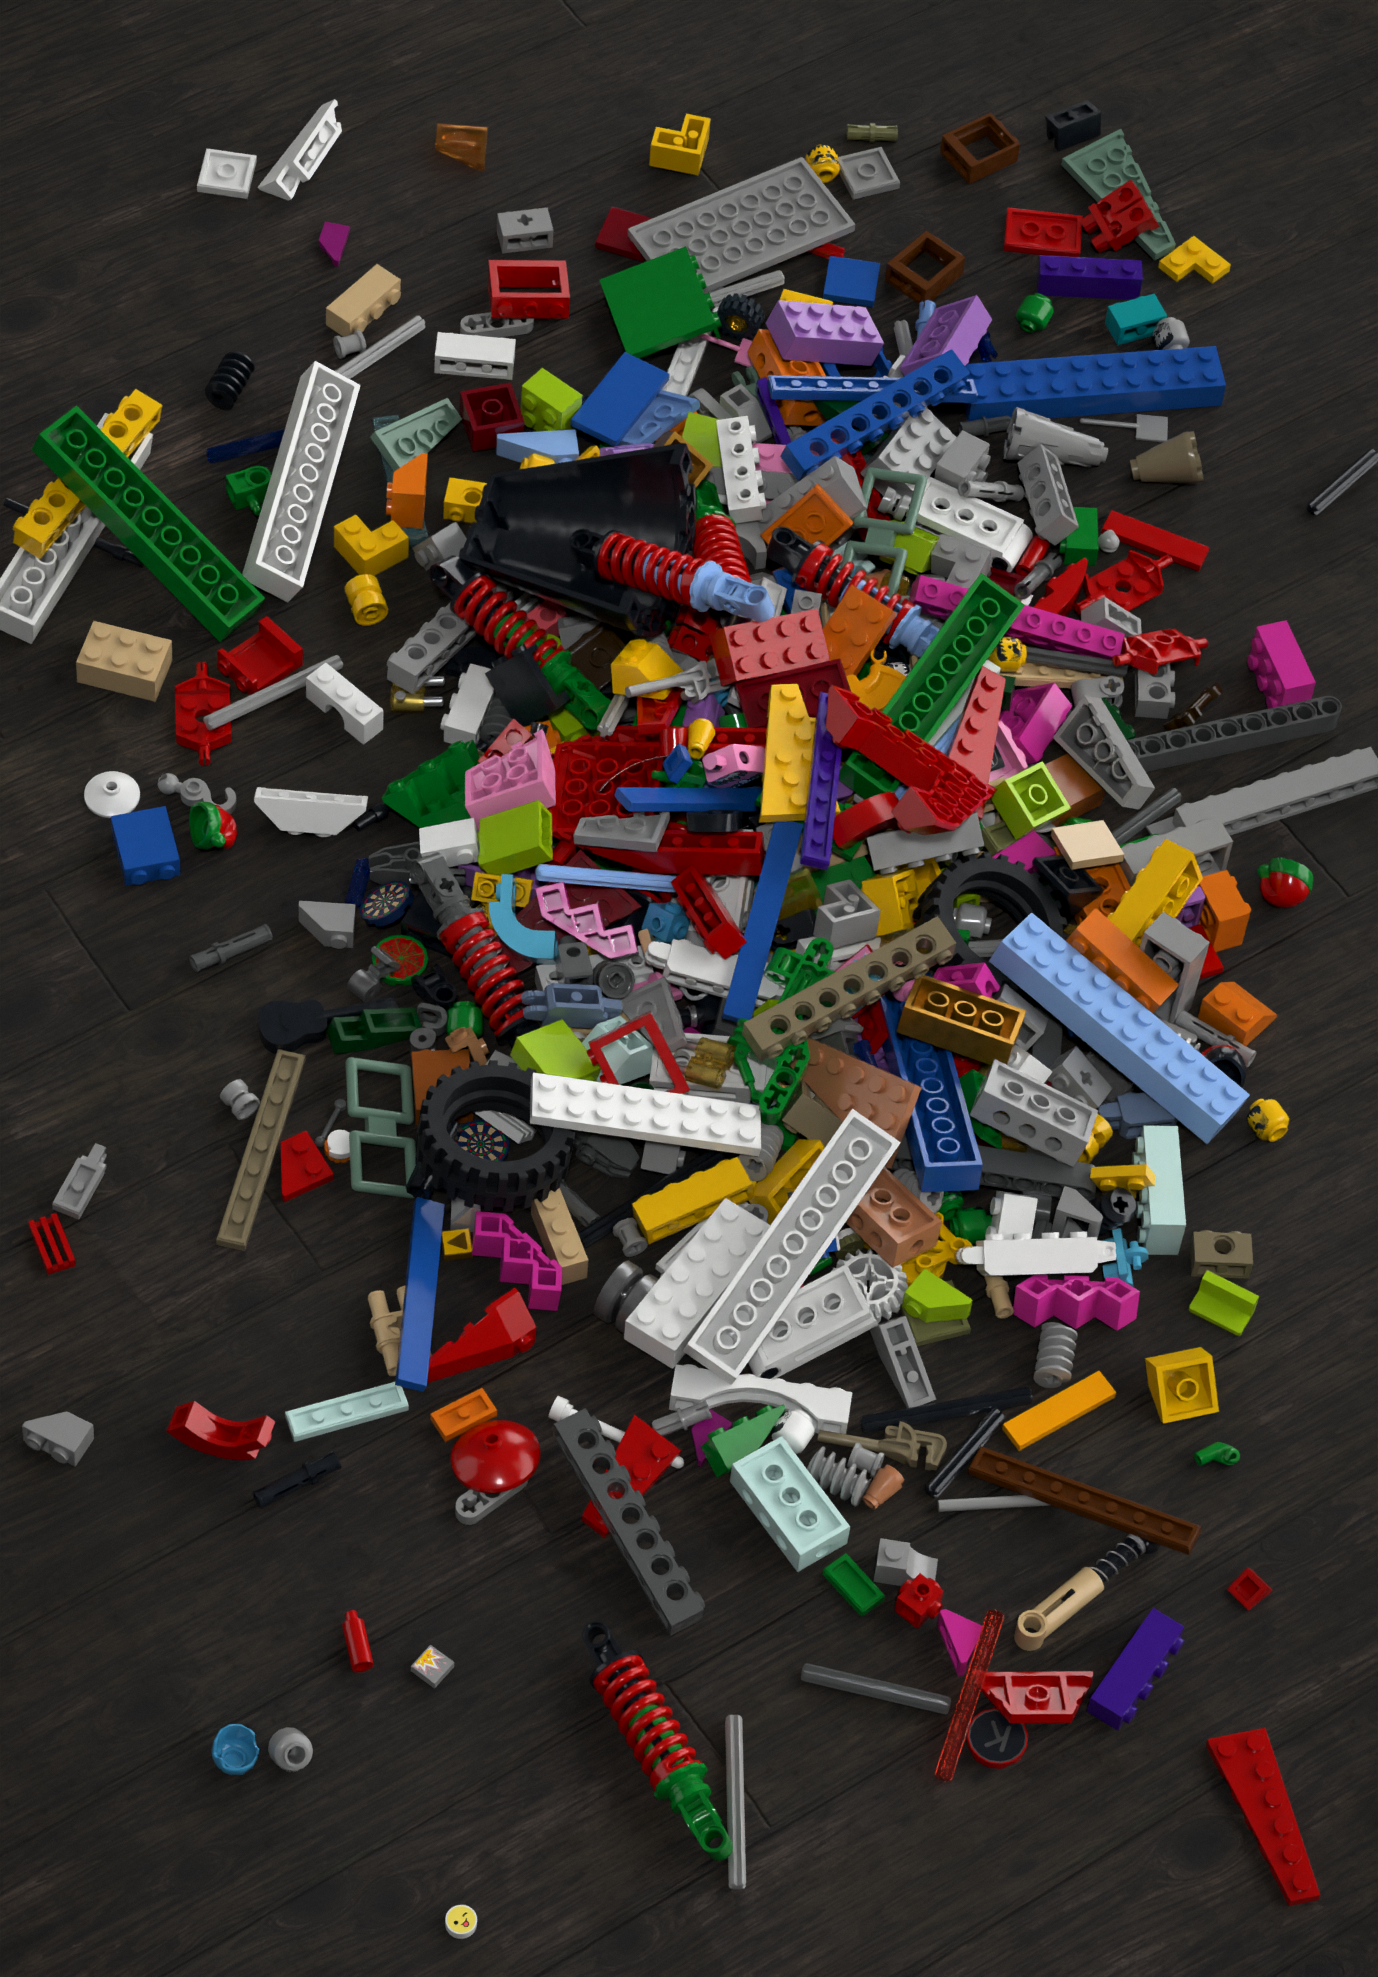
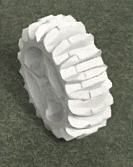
M871 1248L867 1251V1254H863L858 1249L855 1257L847 1253L845 1261L839 1259L836 1268H833L832 1271L847 1264L877 1323L881 1321V1316L889 1320L892 1312L898 1313L900 1304L903 1303L904 1292L908 1289L906 1283L907 1276L905 1272H902L901 1264L892 1268L879 1254H873ZM867 1280L870 1281V1284H869V1286H870V1292H869V1293H867Z

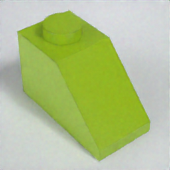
M924 1269L904 1292L902 1307L910 1316L929 1323L967 1319L971 1312L973 1300L927 1269Z

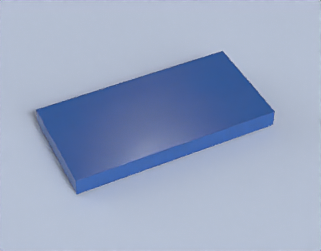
M624 352L572 417L571 426L613 447L617 446L669 381L670 374Z

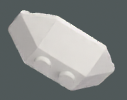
M257 787L254 802L282 831H287L293 835H300L306 832L315 833L319 837H329L337 835L366 811L368 796Z

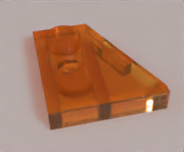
M437 123L435 149L473 168L484 171L488 127Z

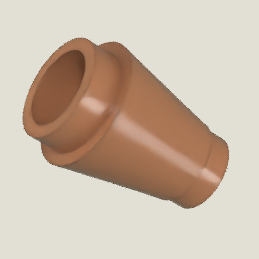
M885 1465L883 1469L879 1468L865 1495L862 1497L863 1502L871 1509L876 1510L878 1506L902 1488L903 1476L890 1465Z

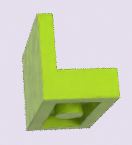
M1207 1270L1201 1280L1199 1290L1189 1306V1311L1240 1336L1255 1312L1259 1296Z

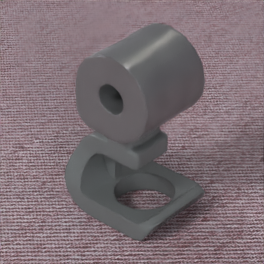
M377 946L372 947L371 953L379 959L378 964H371L367 971L363 969L358 970L347 984V988L364 1003L370 1002L381 990L380 978H385L389 974L397 972L401 967L394 958Z
M420 1003L417 1007V1015L419 1020L424 1022L422 1028L414 1030L410 1035V1054L411 1052L424 1049L435 1051L436 1036L446 1032V1010L440 1006ZM423 1011L433 1012L437 1016L427 1015Z

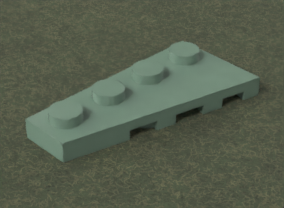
M446 398L375 431L370 438L393 471H396L420 454L428 453L462 418L449 399Z

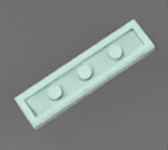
M392 1382L285 1412V1418L293 1441L296 1442L409 1410V1405L403 1388Z

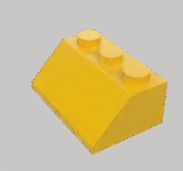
M798 1139L777 1161L770 1174L753 1187L754 1198L750 1199L749 1202L751 1204L763 1205L767 1209V1223L770 1225L789 1200L788 1192L796 1190L825 1147L820 1140Z

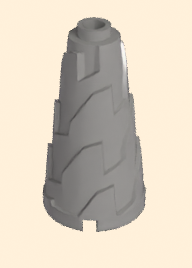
M1016 407L1014 409L1006 432L1008 433V439H1005L1004 459L1020 461L1041 444L1058 456L1060 465L1065 463L1091 467V465L1099 466L1100 462L1105 463L1108 448L1104 447V442L1099 441V439L1074 431V428L1052 422L1049 418L1028 412L1022 408Z

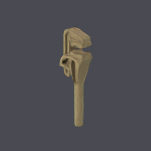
M901 1421L899 1427L887 1426L884 1434L886 1439L882 1440L819 1430L818 1434L819 1442L852 1448L858 1442L862 1444V1448L878 1453L882 1452L885 1456L909 1468L917 1467L920 1446L926 1447L925 1470L937 1471L947 1447L946 1439L942 1435L914 1430L910 1425Z

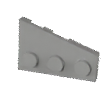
M644 812L634 813V817L619 819L616 815L581 818L573 835L574 844L657 852L670 820V812H660V815L645 816Z
M665 976L630 992L623 998L616 999L621 1000L622 1012L629 1020L651 1011L671 1052L687 1045L670 984ZM645 1026L639 1028L638 1030L655 1048Z

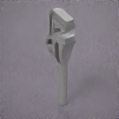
M714 658L707 663L706 661H700L692 668L671 677L626 687L625 694L630 698L672 687H679L685 689L680 694L683 700H691L693 704H696L707 695L724 692L731 685L721 686Z

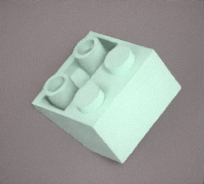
M618 1016L597 1024L582 1042L583 1046L587 1050L590 1049L589 1041L627 1021ZM637 1030L601 1048L619 1085L650 1074L653 1045ZM602 1069L599 1073V1076L604 1074ZM599 1076L597 1078V1082H601Z

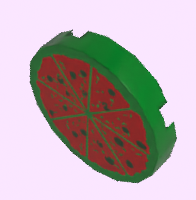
M394 935L381 940L376 945L387 952L401 966L397 972L391 973L385 978H380L386 984L409 986L412 985V976L416 974L420 976L426 973L428 964L427 951L422 943L415 938L406 935ZM372 954V965H377L379 959Z

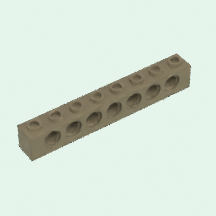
M937 916L744 1022L742 1035L760 1062L768 1057L769 1059L776 1058L784 1051V1048L791 1044L794 1046L801 1044L808 1038L809 1034L828 1029L833 1021L840 1017L843 1019L850 1017L856 1012L858 1007L865 1003L866 1005H871L878 1001L885 992L889 990L894 992L900 989L905 984V981L912 977L915 979L920 978L932 966L947 963L953 958L956 942ZM925 948L930 953L922 954L918 952L917 949ZM901 961L906 966L897 967L893 964V962ZM876 974L882 979L875 981L870 979L869 975ZM854 988L857 993L849 994L844 989ZM829 1001L833 1006L824 1007L820 1002ZM799 1014L806 1015L809 1018V1020L801 1021L797 1019L796 1016ZM781 1028L785 1033L775 1034L772 1032V1029Z

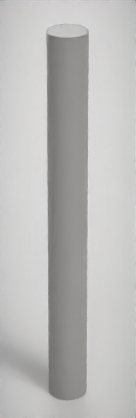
M1026 1495L938 1500L937 1502L938 1512L1050 1505Z

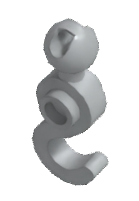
M166 773L158 780L157 785L160 792L167 795L175 792L180 793L182 802L187 806L192 807L197 802H210L214 805H219L212 801L210 790L201 779L191 778L181 783L177 776L172 773ZM226 788L225 798L227 802L219 806L229 814H232L236 808V794L232 788Z

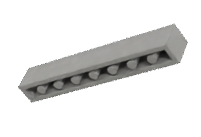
M1371 747L1362 750L1356 749L1340 757H1330L1321 763L1308 764L1301 769L1289 773L1283 772L1267 780H1258L1242 788H1232L1223 794L1210 795L1203 800L1191 804H1182L1176 808L1172 823L1175 828L1187 827L1196 824L1202 819H1211L1218 816L1229 835L1240 833L1378 789V758Z

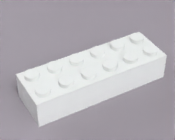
M725 1198L626 1319L624 1339L673 1369L685 1355V1352H683L685 1346L770 1225Z

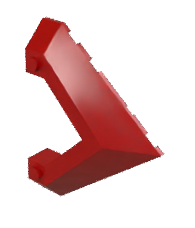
M831 685L829 688L826 728L833 736L832 741L843 749L849 747L858 750L909 787L891 811L898 820V827L908 834L914 832L925 836L954 831L997 792L996 788L990 784H984L975 777V774L956 761L951 760L944 753L908 729L903 733L900 729L891 725L892 718L875 707L871 710L868 706L859 702L860 697L853 692Z

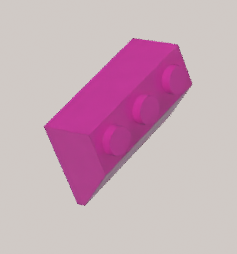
M1055 682L1015 691L1010 711L1003 710L999 721L1001 720L1010 729L1012 739L1017 748L1024 753L1027 764H1035L1043 757L1044 750L1053 740V736L1059 726L1066 720V715L1070 711L1072 704Z

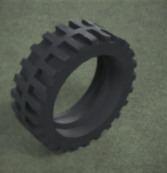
M983 852L977 859L975 854L966 855L961 861L957 859L945 868L921 894L917 901L919 905L913 912V918L918 921L913 925L914 928L912 930L938 916L955 940L956 947L953 958L943 965L936 964L931 967L934 972H936L938 967L985 962L1000 988L1007 984L1023 999L1030 997L1029 994L992 963L979 957L964 942L954 921L953 901L960 894H978L988 897L1005 907L1019 924L1033 913L1066 941L1069 935L1064 934L1063 930L1068 926L1067 918L1060 916L1059 911L1063 907L1059 900L1054 901L1050 895L1053 889L1049 884L1045 887L1038 880L1040 875L1034 871L1032 874L1024 869V863L1017 861L1015 864L1008 862V856L1000 854L996 859L992 858L990 852ZM925 948L917 949L918 952H923V954L930 953Z
M489 1060L488 1065L480 1066L479 1062L476 1061L470 1062L469 1068L464 1070L460 1066L453 1068L450 1077L443 1074L437 1078L436 1087L432 1085L429 1087L426 1099H423L421 1104L415 1144L417 1147L416 1157L418 1162H422L421 1170L425 1177L433 1176L432 1185L437 1190L442 1187L447 1190L446 1197L453 1201L457 1197L465 1200L464 1206L470 1208L477 1204L484 1206V1211L492 1212L493 1207H503L504 1212L513 1211V1206L521 1204L523 1209L531 1207L532 1201L536 1198L542 1202L548 1198L549 1189L556 1192L560 1187L561 1179H565L568 1173L576 1133L575 1130L530 1124L532 1074L536 1073V1070L528 1067L524 1071L517 1068V1063L509 1062L508 1066L498 1065V1060ZM484 1110L501 1111L515 1115L528 1122L539 1132L545 1144L535 1154L520 1160L492 1161L477 1157L461 1148L447 1132V1126L458 1117L471 1112Z

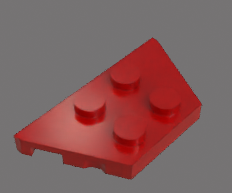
M1093 1671L976 1672L975 1684L1009 1723H1072L1092 1685Z

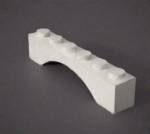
M686 1364L675 1366L669 1410L677 1411V1408L683 1410L706 1400L709 1409L737 1402L762 1403L774 1407L784 1404L786 1408L784 1411L799 1409L807 1413L813 1420L815 1433H819V1430L846 1434L852 1392L836 1387L830 1389L816 1387L811 1383H791L780 1378H759L753 1374H739L733 1384L730 1385L709 1369Z

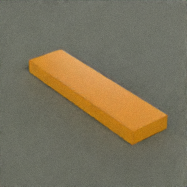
M1097 1371L1003 1424L1002 1430L1018 1451L1115 1398L1116 1391L1103 1374Z

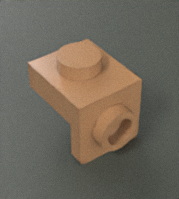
M471 1026L468 1028H458L445 1038L451 1052H456L467 1046L474 1062L478 1061L480 1066L486 1065L488 1062L485 1055L489 1053V1050L483 1038L477 1039Z

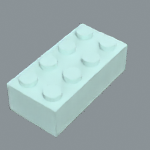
M1143 1126L1141 1137H1136V1152L1132 1153V1165L1147 1164L1156 1176L1155 1186H1148L1142 1190H1137L1139 1201H1136L1135 1214L1136 1218H1141V1226H1138L1137 1240L1138 1243H1143V1247L1148 1250V1255H1178L1186 1227L1178 1126Z

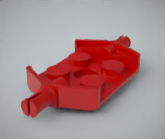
M1130 550L1128 558L1089 579V575L1086 574L1084 578L1086 599L1074 604L1075 611L1081 614V610L1106 597L1129 612L1162 594L1164 583L1161 569L1173 564L1172 557L1166 554L1157 560H1153ZM1124 587L1127 588L1129 592H1119L1116 588Z
M1164 629L1124 637L1121 649L1122 654L1114 655L1112 661L1116 666L1128 664L1155 675L1159 665H1166L1170 662L1185 661L1186 659L1193 658L1195 666H1198L1201 657L1200 649L1207 648L1208 641L1205 637L1199 639L1187 637L1176 629Z
M198 662L196 664V677L175 686L176 743L196 750L199 753V764L204 766L205 757L207 766L211 763V750L229 744L232 741L231 721L215 729L208 730L205 723L199 722L196 719L230 705V684L207 676V663L202 662L203 670L201 671V662Z

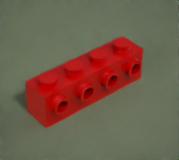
M690 865L671 881L672 886L679 895L676 899L686 910L685 914L695 925V930L704 939V945L713 955L718 952L726 960L747 942L711 883L693 865Z

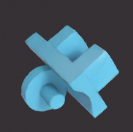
M1121 1228L1112 1230V1238L1102 1240L1116 1243L1117 1259L1115 1263L1103 1265L1104 1278H1119L1134 1287L1130 1264H1133L1134 1270H1140L1142 1268L1141 1263L1149 1258L1148 1250L1144 1247H1139L1137 1241H1131L1130 1248H1128Z

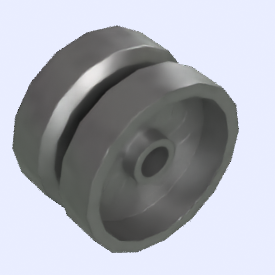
M629 1260L623 1262L603 1286L594 1307V1315L607 1324L616 1321L617 1330L624 1333L626 1319L659 1279L651 1274L643 1277V1270Z

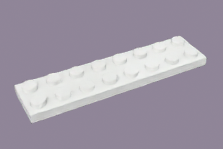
M540 1073L532 1074L530 1124L759 1157L761 1151V1112L758 1105Z

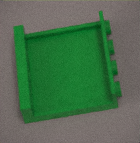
M686 246L599 280L626 353L640 359L714 330L717 339L721 338L717 329L722 326L717 312L711 313L710 308L714 307L709 292L706 294L703 292V289L707 288L702 273L696 274L695 270L700 269L695 254L690 256Z

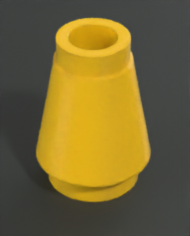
M696 719L688 727V753L694 759L703 757L715 736L714 726L707 719Z

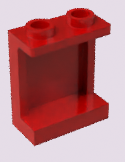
M268 616L259 621V632L228 653L223 648L217 651V667L224 676L228 675L235 682L237 688L243 693L246 692L249 696L281 681L303 665V648Z

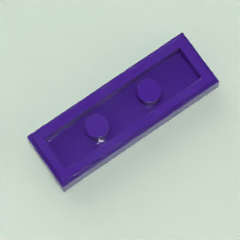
M767 378L757 380L755 391L776 444L787 445L792 441L776 401L770 397Z

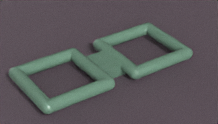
M871 467L866 470L861 488L867 507L875 479L913 484L915 487L905 523L865 517L867 509L854 517L853 525L868 528L865 543L858 541L847 542L840 569L847 562H853L855 552L895 558L888 584L890 588L888 596L891 598L898 592L907 558V551L905 549L893 547L897 533L910 535L914 532L927 478L920 474Z
M349 1057L345 1062L348 1114L351 1117L365 1119V1131L353 1130L349 1133L351 1187L354 1191L413 1199L414 1197L407 1193L406 1186L364 1181L361 1157V1143L404 1148L407 1185L416 1166V1143L413 1138L397 1136L396 1123L410 1125L414 1122L411 1067L404 1064ZM357 1070L400 1075L402 1112L360 1107Z

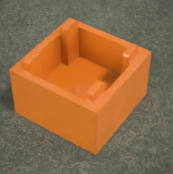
M1228 870L1203 876L1198 886L1202 888L1206 896L1199 924L1202 925L1215 952L1242 945L1251 913V907L1243 901L1236 887L1237 881L1235 877L1230 876Z

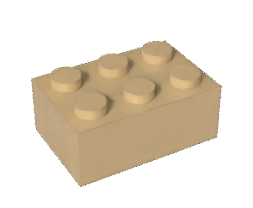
M93 621L76 661L77 682L156 702L172 663V640Z

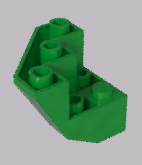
M463 740L451 744L445 752L432 760L421 763L418 769L404 778L390 783L382 796L383 802L419 828L470 819L471 817L465 807V771L480 764L474 740L465 743Z

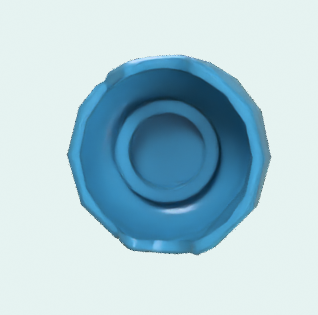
M228 1724L221 1728L212 1745V1758L217 1768L229 1775H243L253 1769L260 1750L255 1741V1733L242 1724Z

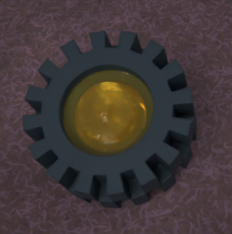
M734 293L733 297L729 294L720 303L717 314L722 326L718 327V329H722L721 333L724 335L726 333L730 334L728 337L730 339L737 337V341H742V338L748 340L751 338L753 340L765 319V315H763L764 310L760 309L761 305L759 303L754 304L753 298L748 300L746 299L747 295L742 294L739 297L738 293Z

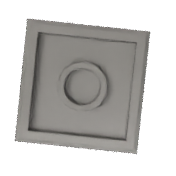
M882 147L838 157L840 165L839 174L853 200L900 188V181Z

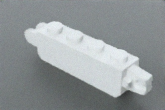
M673 939L671 945L663 942L659 943L658 941L651 942L644 954L647 964L664 969L662 976H665L669 983L727 998L738 955H730L725 960L718 952L713 955L707 947L694 945L691 941L684 939ZM763 973L755 1006L759 1007L767 1000H779L785 988L767 979Z
M1059 1232L1041 1233L1042 1239H1031V1233L1013 1234V1240H1003V1234H986L985 1240L976 1241V1247L959 1248L955 1252V1260L960 1262V1264H977V1270L983 1276L1091 1273L1098 1267V1263L1116 1260V1243L1099 1241L1097 1237H1087V1232H1070V1238H1059Z

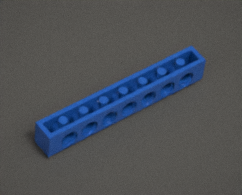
M953 349L787 444L780 457L796 479L800 481L832 457L836 456L842 459V456L848 452L851 455L856 453L863 447V443L869 440L871 442L878 440L887 429L895 430L905 422L904 419L910 416L912 418L919 416L924 412L925 407L930 404L932 406L938 405L946 398L945 395L951 392L953 394L960 392L966 386L965 382L970 373ZM935 378L940 379L943 383L937 382ZM914 390L921 392L922 395H918ZM894 402L899 403L902 407H897ZM873 414L880 416L881 419L875 418ZM852 426L858 427L861 432L854 430ZM831 438L837 439L840 444L833 442ZM810 450L816 451L820 456L813 455Z

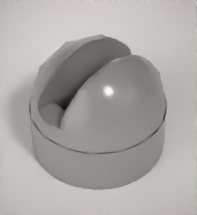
M1107 530L1098 537V547L1102 551L1112 553L1117 550L1119 538L1113 530Z

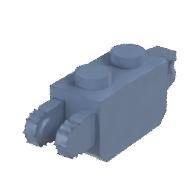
M552 983L547 985L544 991L531 990L521 994V1000L524 1005H533L523 1009L524 1018L542 1021V1026L563 1019L568 1027L594 1028L600 1022L618 1017L622 1013L621 1000L605 998L602 996L601 988L597 985Z
M1129 1092L1117 1096L1116 1102L1101 1104L1097 1113L1110 1124L1112 1130L1118 1129L1119 1135L1125 1139L1141 1137L1143 1126H1176L1177 1121H1179L1147 1093L1135 1094Z

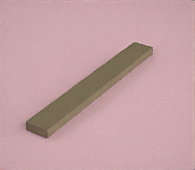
M277 1050L216 1239L217 1245L242 1251L246 1249L302 1074L306 1055Z

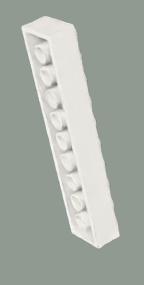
M316 361L300 377L242 573L251 584L286 602H289L303 588L360 389V385Z
M105 413L97 425L99 429L103 427L104 421L109 414ZM151 433L144 438L128 457L139 470L151 452L153 434ZM87 506L41 559L25 549L19 548L0 578V630L30 644L33 643L105 527V524Z
M852 1109L685 1346L683 1352L732 1385L901 1142Z

